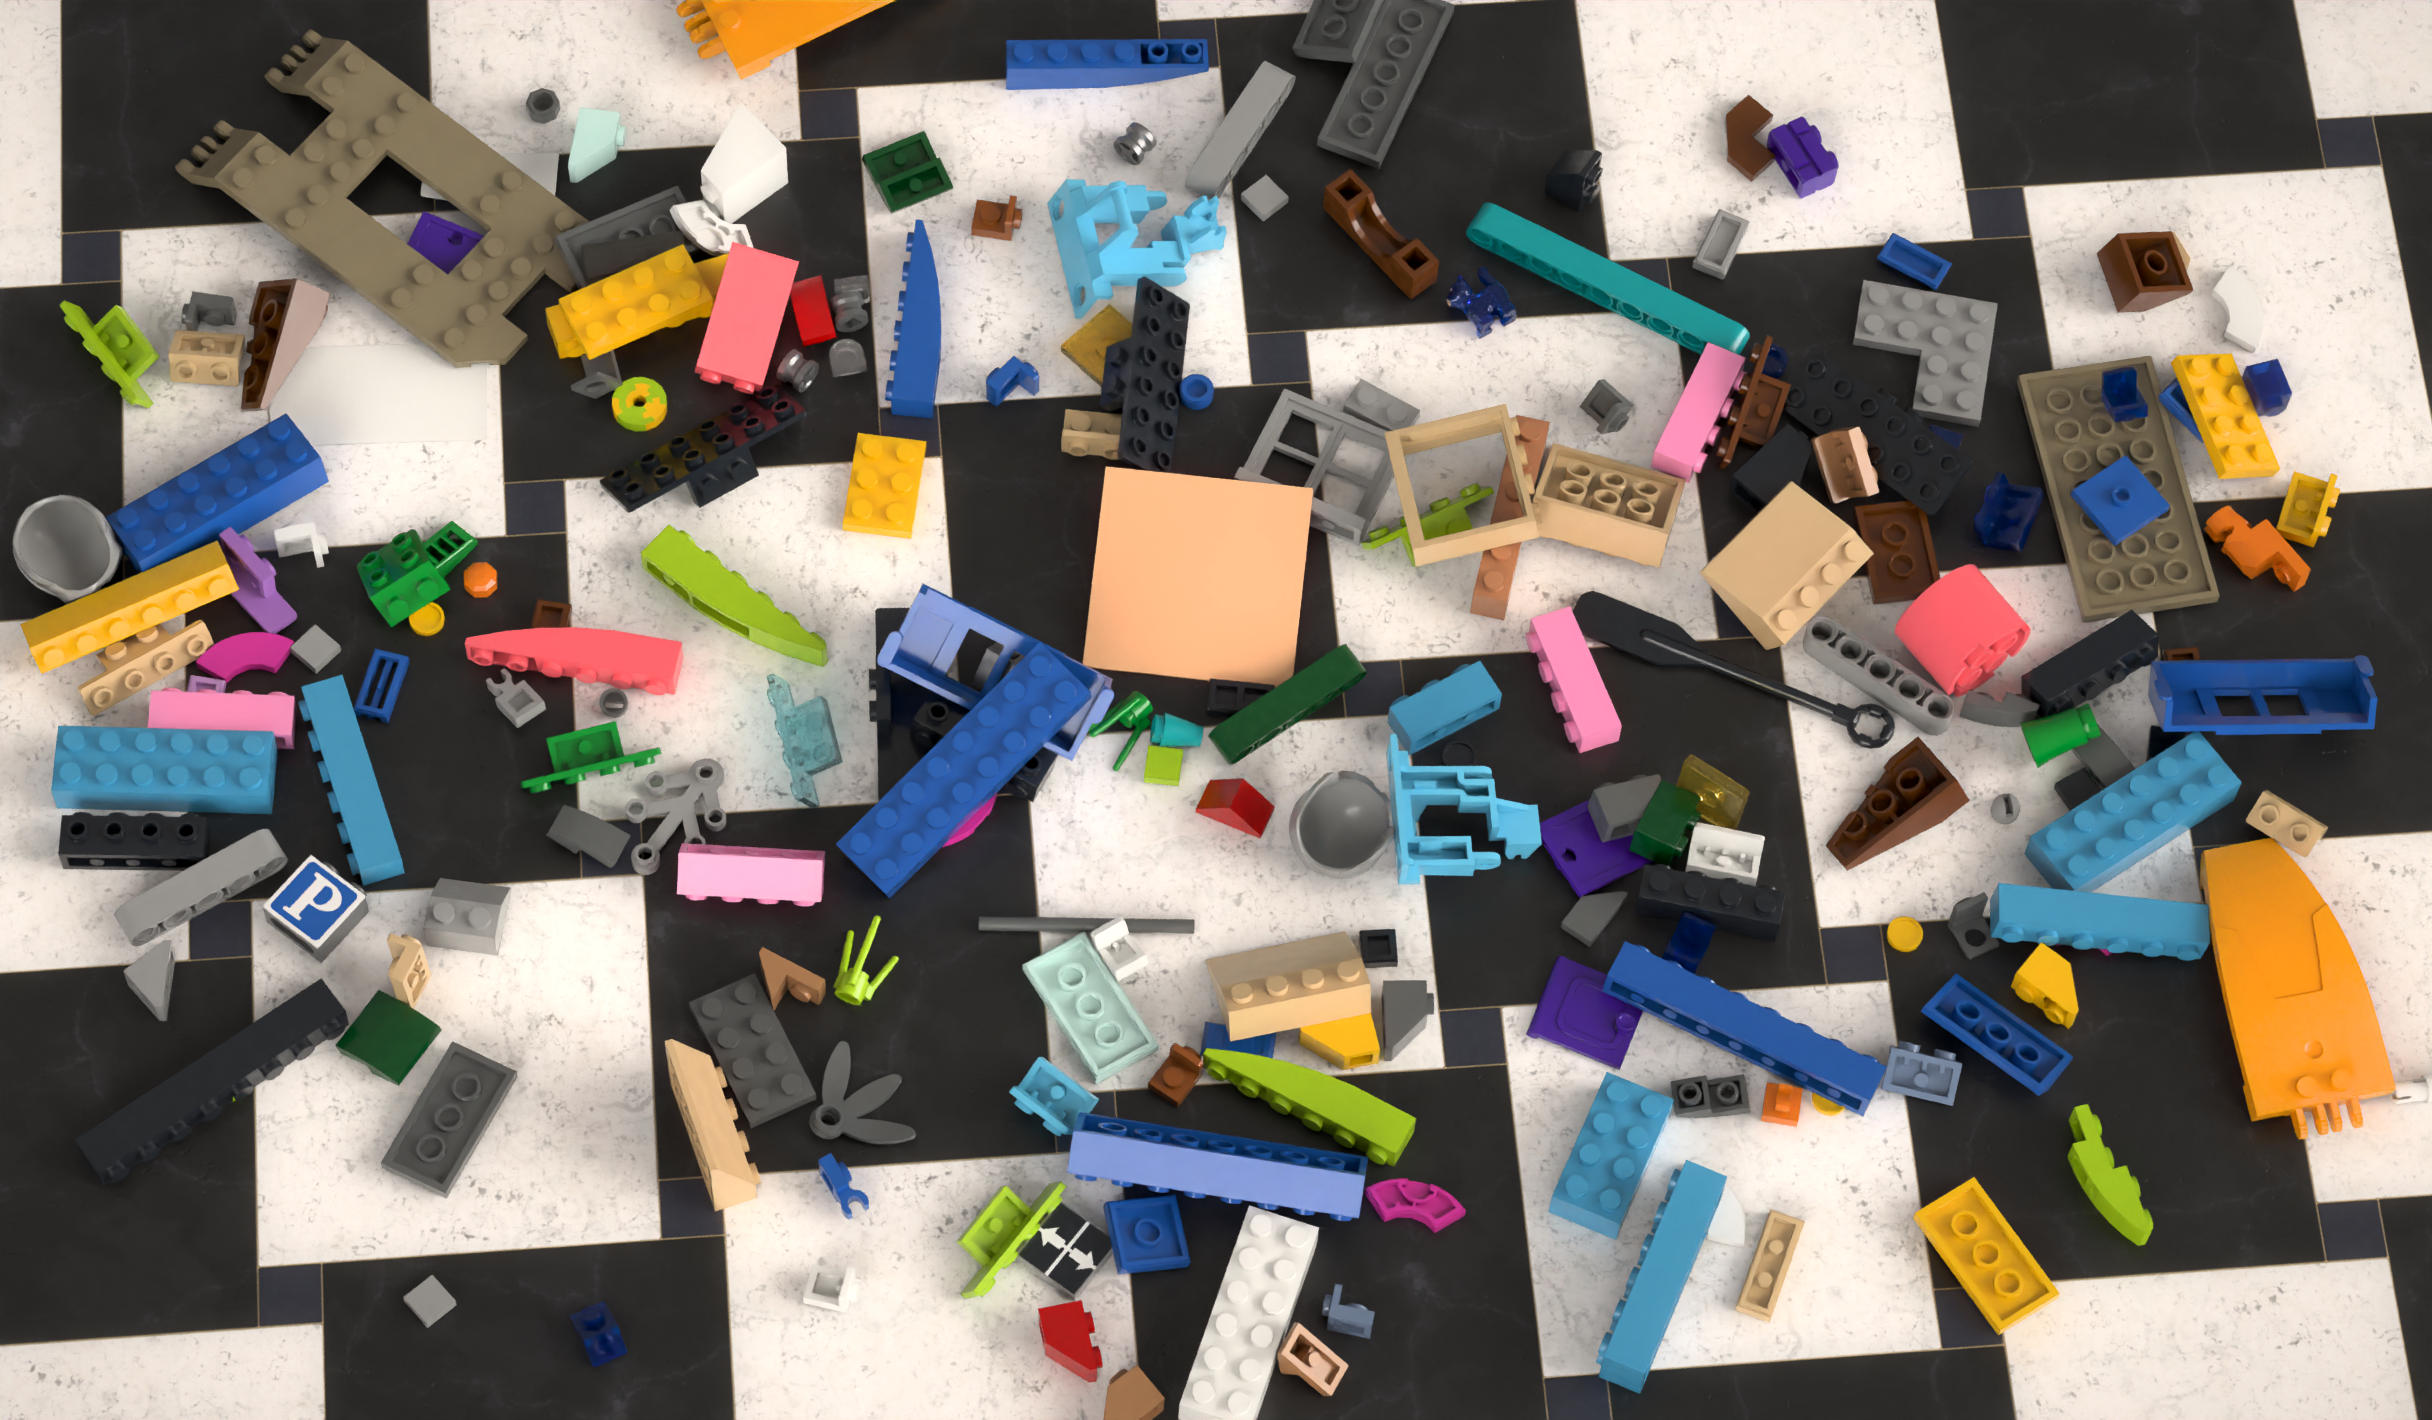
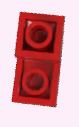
M821 275L794 282L790 295L803 346L822 343L836 338L833 318Z

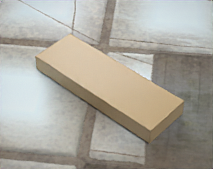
M1770 1209L1735 1308L1736 1311L1770 1323L1805 1221Z

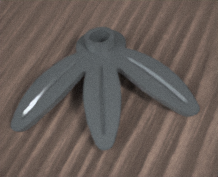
M846 1041L838 1042L829 1057L823 1074L822 1105L815 1108L809 1118L811 1130L817 1136L824 1139H834L843 1133L850 1138L872 1144H896L914 1139L916 1131L909 1126L882 1120L858 1119L880 1107L893 1095L902 1082L900 1075L891 1074L877 1079L853 1093L846 1100H843L850 1076L851 1056L849 1044ZM822 1121H828L832 1125H826Z

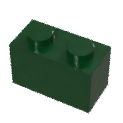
M1662 780L1635 829L1629 851L1658 864L1669 866L1674 855L1681 857L1689 838L1685 837L1688 830L1693 832L1695 823L1699 822L1702 813L1697 811L1701 797Z

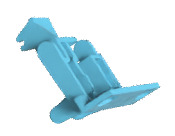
M1066 179L1047 204L1075 318L1082 319L1098 299L1110 300L1114 296L1111 286H1137L1138 278L1143 276L1164 287L1177 286L1185 282L1187 276L1183 268L1191 260L1190 254L1213 249L1221 250L1224 247L1223 243L1227 231L1225 226L1219 227L1216 216L1219 206L1218 197H1212L1208 201L1207 196H1201L1184 212V216L1174 215L1161 230L1163 241H1151L1146 248H1130L1139 234L1135 224H1140L1150 210L1160 209L1168 202L1166 193L1162 191H1147L1145 185H1126L1124 181H1115L1105 186H1086L1085 180ZM1063 200L1064 212L1061 217L1059 213V206L1061 201ZM1094 223H1119L1120 228L1103 244L1099 245ZM1084 287L1085 301L1082 304L1080 296L1081 290Z
M1390 734L1386 759L1392 824L1395 830L1394 845L1398 884H1420V875L1473 876L1474 869H1493L1501 864L1498 853L1472 852L1471 836H1417L1416 822L1419 821L1427 805H1457L1458 813H1486L1489 841L1504 840L1505 854L1508 859H1514L1516 855H1521L1522 859H1526L1541 846L1538 805H1527L1496 798L1495 782L1492 779L1491 768L1486 766H1409L1408 751H1399L1397 734Z

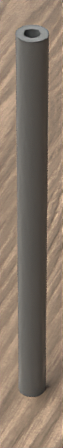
M979 916V931L1092 932L1115 918ZM1123 918L1129 933L1194 934V919Z

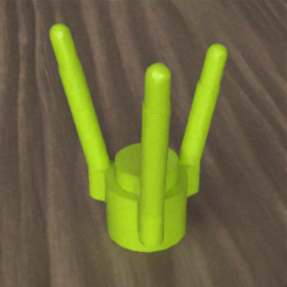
M879 915L874 916L854 968H849L848 972L854 932L852 930L847 932L839 974L833 987L836 988L835 995L838 998L853 1005H861L863 999L870 1001L875 989L899 960L897 956H893L870 984L868 982L869 975L861 971L881 920Z

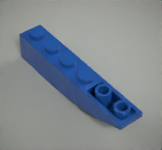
M1207 39L1006 40V90L1109 88L1175 79L1208 72Z
M916 219L914 232H908L906 252L911 253L910 262L904 261L902 282H907L906 291L899 292L898 311H902L903 315L902 321H895L894 341H899L898 351H891L890 371H895L893 381L887 380L885 401H891L893 415L933 419L941 361V305L938 277L930 242L923 220Z

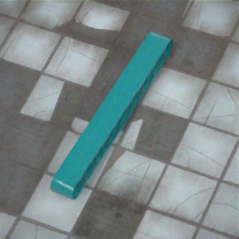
M1483 203L1466 230L1467 237L1476 245L1701 355L1708 342L1739 355L1750 338L1748 330L1738 322L1493 203Z

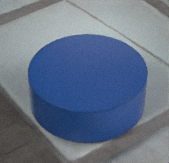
M1192 374L1185 377L1180 384V400L1189 409L1200 410L1206 408L1213 400V383L1208 377L1201 374Z

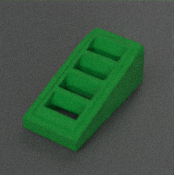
M451 521L426 540L423 545L429 558L445 578L478 545V540ZM454 534L464 543L459 546L449 537ZM444 543L449 548H451L453 552L449 554L440 546ZM436 552L443 560L438 561L432 554Z

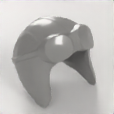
M72 495L51 496L38 500L28 506L18 519L13 535V554L22 574L34 586L48 594L57 596L66 604L100 591L105 583L111 581L119 567L123 554V548L115 539L114 532L104 515L88 501Z
M1352 771L1326 773L1300 797L1291 813L1289 835L1296 855L1306 867L1328 878L1349 879L1367 872L1377 863L1395 837L1390 799L1385 793L1380 792L1369 778Z

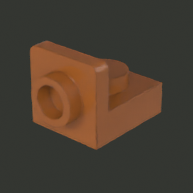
M1010 195L1009 204L977 199L971 235L1012 241L1014 228L1020 229L1023 209L1017 208V196Z
M1174 1043L1170 1047L1168 1058L1148 1082V1089L1178 1108L1203 1075L1204 1062L1201 1060V1056L1191 1047H1181Z

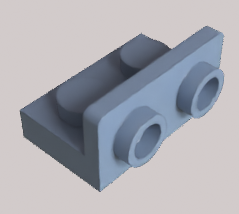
M1899 1041L1898 1047L1890 1045L1887 1068L1881 1087L1882 1090L1953 1106L1962 1068V1062L1955 1060V1053L1935 1049L1934 1055L1919 1052L1921 1045L1905 1041Z

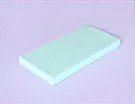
M1085 931L1022 965V970L1096 1084L1158 1051L1159 1045Z

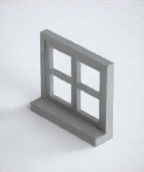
M1284 388L1243 468L1239 467L1234 480L1283 485L1261 476L1273 450L1314 466L1304 486L1306 488H1313L1309 526L1360 546L1394 478L1384 434L1389 431ZM1292 414L1333 430L1319 458L1278 442ZM1344 436L1385 452L1372 480L1331 464ZM1326 472L1367 488L1355 514L1314 498Z

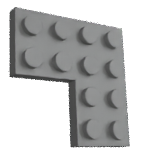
M1863 280L1853 345L1920 356L1912 410L1924 418L1979 427L1998 303Z

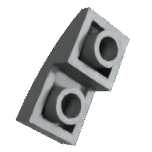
M1969 690L1959 717L1992 726L2021 727L2019 722L2035 720L2040 705L2022 694L2014 695L2006 692L2001 703L1989 694L1983 692L1976 693Z
M2098 725L2101 733L2100 737L2088 740L2089 743L2074 748L2071 751L2087 766L2089 774L2105 789L2136 768Z
M566 805L561 807L546 836L575 854L581 849L609 868L616 864L631 835L598 817Z
M1744 1074L1708 1080L1707 1076L1704 1075L1670 1081L1676 1117L1706 1118L1750 1113Z

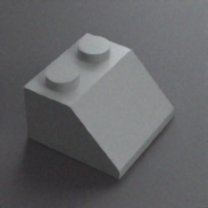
M440 878L430 895L423 927L427 946L498 956L511 887Z

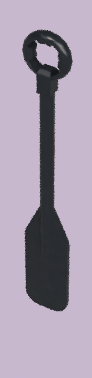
M1595 591L1582 594L1574 607L1573 614L1583 636L1659 666L1706 667L1832 718L1831 721L1846 726L1848 735L1853 742L1864 748H1880L1887 744L1894 735L1895 724L1893 717L1888 710L1880 705L1863 704L1855 709L1840 703L1835 705L1713 656L1703 649L1683 628L1672 621ZM1869 712L1870 716L1885 720L1887 724L1883 726L1879 734L1880 739L1872 740V737L1866 736L1863 733L1858 735L1854 728H1856L1862 713Z

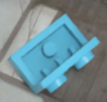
M1038 1057L1019 1086H1013L1009 1091L1011 1095L1017 1098L1014 1102L1017 1107L1030 1115L1034 1112L1045 1119L1043 1126L1057 1136H1061L1062 1133L1072 1135L1079 1112L1090 1114L1099 1101L1096 1096L1044 1057Z

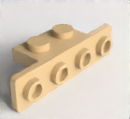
M202 620L192 623L171 636L161 624H157L120 642H115L104 651L98 653L96 657L105 672L81 684L78 687V691L88 712L95 716L199 659L203 653L215 644Z

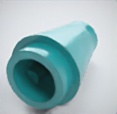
M1165 712L1163 715L1155 714L1151 725L1150 742L1158 743L1159 747H1200L1204 728Z

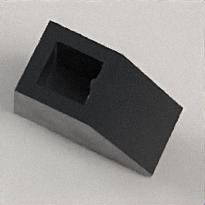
M1598 150L1565 151L1547 175L1545 193L1578 212L1586 202L1592 203L1600 190L1597 182L1603 172V168L1600 167L1602 153Z

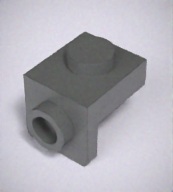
M1605 379L1597 381L1579 407L1599 424L1596 430L1602 435L1620 431L1628 422L1629 416L1627 414L1634 405Z

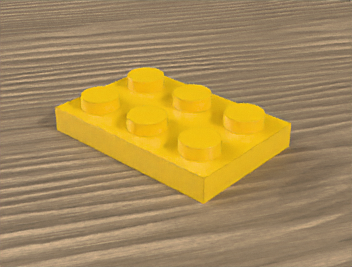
M858 433L842 523L843 531L912 539L926 454V441Z

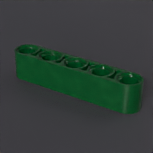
M1343 644L1223 721L1210 732L1208 737L1229 765L1235 764L1352 688L1366 676L1367 671L1347 644Z

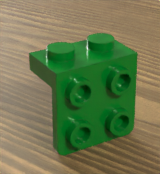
M415 529L398 534L386 546L364 556L357 565V570L369 598L391 627L451 590L447 581L429 558L423 542Z

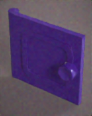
M423 211L407 244L446 274H449L478 244L484 235Z
M1589 800L1540 823L1542 844L1555 861L1556 868L1562 871L1579 898L1644 867L1645 864L1648 865L1654 862L1629 851L1633 835L1601 842L1587 808ZM1566 850L1571 851L1575 855L1576 861H1574L1571 854L1565 853Z
M1557 956L1526 1034L1533 1039L1542 1038L1620 1070L1643 1011L1603 992L1606 974L1569 960L1564 956Z

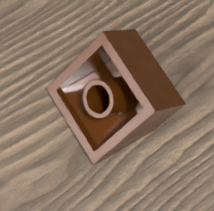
M2172 231L2118 233L2096 253L2118 313L2144 312L2186 296L2194 291Z

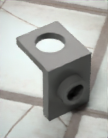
M614 350L591 360L588 359L586 354L583 355L581 359L586 378L571 385L572 391L597 399L622 386L623 383Z
M1985 892L1975 897H1967L1956 903L1947 924L1967 960L1976 958L1999 946L1998 940L1991 938L1990 927L1983 917L1988 901ZM1972 929L1980 930L1985 935V943L1978 947L1971 946L1965 939L1966 932Z

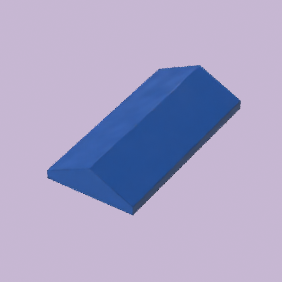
M1957 973L1921 1010L1926 1016L2038 1096L2050 1089L2073 1059V1056Z

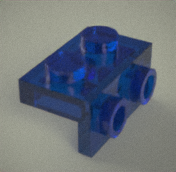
M1996 473L1992 484H1989L1987 487L1983 507L1974 519V530L1977 532L1983 547L2022 552L2044 498L2041 488L2009 484L2004 473Z

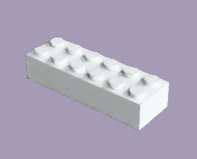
M1249 1205L1179 1404V1420H1257L1278 1359L1277 1352L1287 1333L1317 1245L1319 1227Z

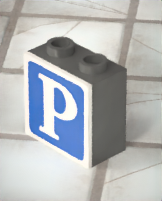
M312 855L303 862L263 905L267 923L320 963L330 955L369 912L365 891L352 881L350 883L346 882L331 864L326 861L321 863Z

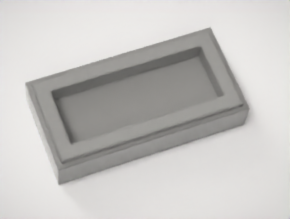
M1719 209L1694 259L1692 268L1724 280L1749 228L1750 221Z

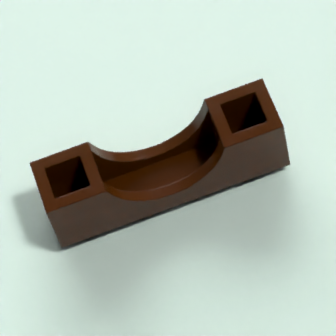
M1351 169L1325 187L1324 210L1410 299L1437 281L1439 260L1418 238L1414 240L1406 239L1392 228L1378 208L1373 191Z

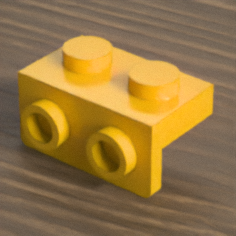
M2294 471L2276 526V530L2283 538L2314 548L2318 536H2326L2331 517L2325 515L2328 507H2335L2340 493V489L2334 487L2338 475L2331 473L2327 482Z

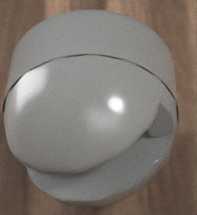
M2009 793L1998 795L1992 803L1991 815L2000 824L2013 823L2020 812V803L2017 797ZM2005 802L2009 803L2011 811L2009 814H2006Z

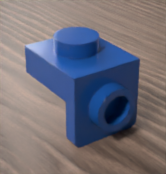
M1013 356L1001 368H995L986 379V399L997 407L1019 385L1035 396L1039 392V374L1030 363L1021 362Z

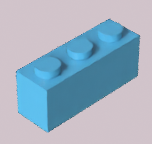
M1481 661L1470 666L1469 664H1464L1456 668L1451 676L1441 681L1438 679L1430 681L1420 692L1410 697L1409 695H1404L1396 699L1391 704V707H1389L1387 723L1393 732L1397 734V738L1404 749L1408 751V755H1411L1498 710L1502 693Z

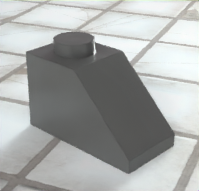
M1426 980L1383 981L1381 1003L1384 1061H1392L1426 1028L1427 1016L1434 1015V994L1427 993Z

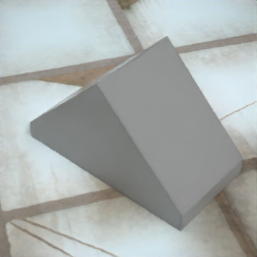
M163 940L123 971L128 986L159 1021H167L176 958L172 940Z

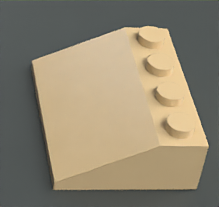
M1553 443L1532 504H1539L1543 523L1536 524L1538 535L1543 538H1554L1568 542L1575 547L1597 550L1608 556H1618L1633 560L1644 566L1651 565L1660 568L1686 479Z
M1791 481L1699 573L1765 650L1785 645L1874 553L1848 524Z
M1346 931L1206 959L1207 969L1230 1042L1372 1013L1370 981L1362 958Z
M673 1039L666 1040L665 1047L670 1084L714 1210L719 1211L756 1199V1185L761 1184L760 1176L755 1163L748 1164L745 1152L750 1151L744 1131L737 1132L733 1120L738 1119V1114L733 1099L726 1100L722 1088L727 1087V1083L721 1066L714 1068L710 1055Z

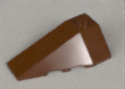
M298 278L258 283L249 316V324L254 326L253 340L247 342L246 352L251 354L252 357L251 365L244 372L242 410L247 412L267 409L320 328L322 320L328 311L329 292Z
M1919 737L1915 738L1888 760L1883 767L1885 769L1884 774L1875 786L1871 784L1864 793L1866 795L1864 801L1856 811L1848 814L1826 844L1828 850L1846 871L1942 823L1970 801L1957 779Z

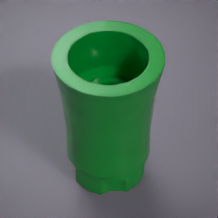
M2085 704L2077 709L2072 707L2043 718L2019 722L2037 768L2074 748L2089 743L2088 740L2101 736L2089 704Z

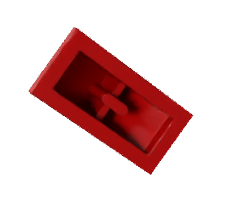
M1244 778L1218 779L1209 781L1195 812L1261 839L1275 810V806Z

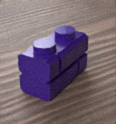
M1802 116L1790 121L1787 125L1783 124L1772 129L1769 132L1766 144L1767 149L1775 155V161L1801 199L1815 193L1817 190L1820 191L1831 186L1835 182L1839 168L1835 154L1832 151L1827 152L1821 144L1822 138L1815 125L1810 126Z

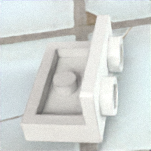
M1697 822L1694 825L1685 872L1699 871L1706 874L1707 877L1721 880L1724 878H1734L1743 884L1756 886L1765 837Z

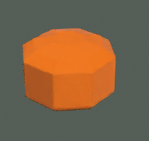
M487 562L473 563L464 571L465 590L474 598L489 597L497 590V571Z

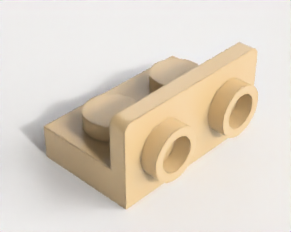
M176 330L168 353L170 380L183 383L238 386L240 382L239 365L245 349V335Z
M1066 409L1064 428L1062 430L1061 452H1068L1074 456H1085L1088 454L1104 456L1111 460L1119 459L1118 448L1122 414Z
M2268 790L2262 792L2246 818L2247 823L2303 857H2307L2316 842L2323 837L2328 829V826Z
M390 933L387 943L393 961L390 965L388 976L396 998L414 1009L431 977V972L423 947L417 939L405 934L399 937Z

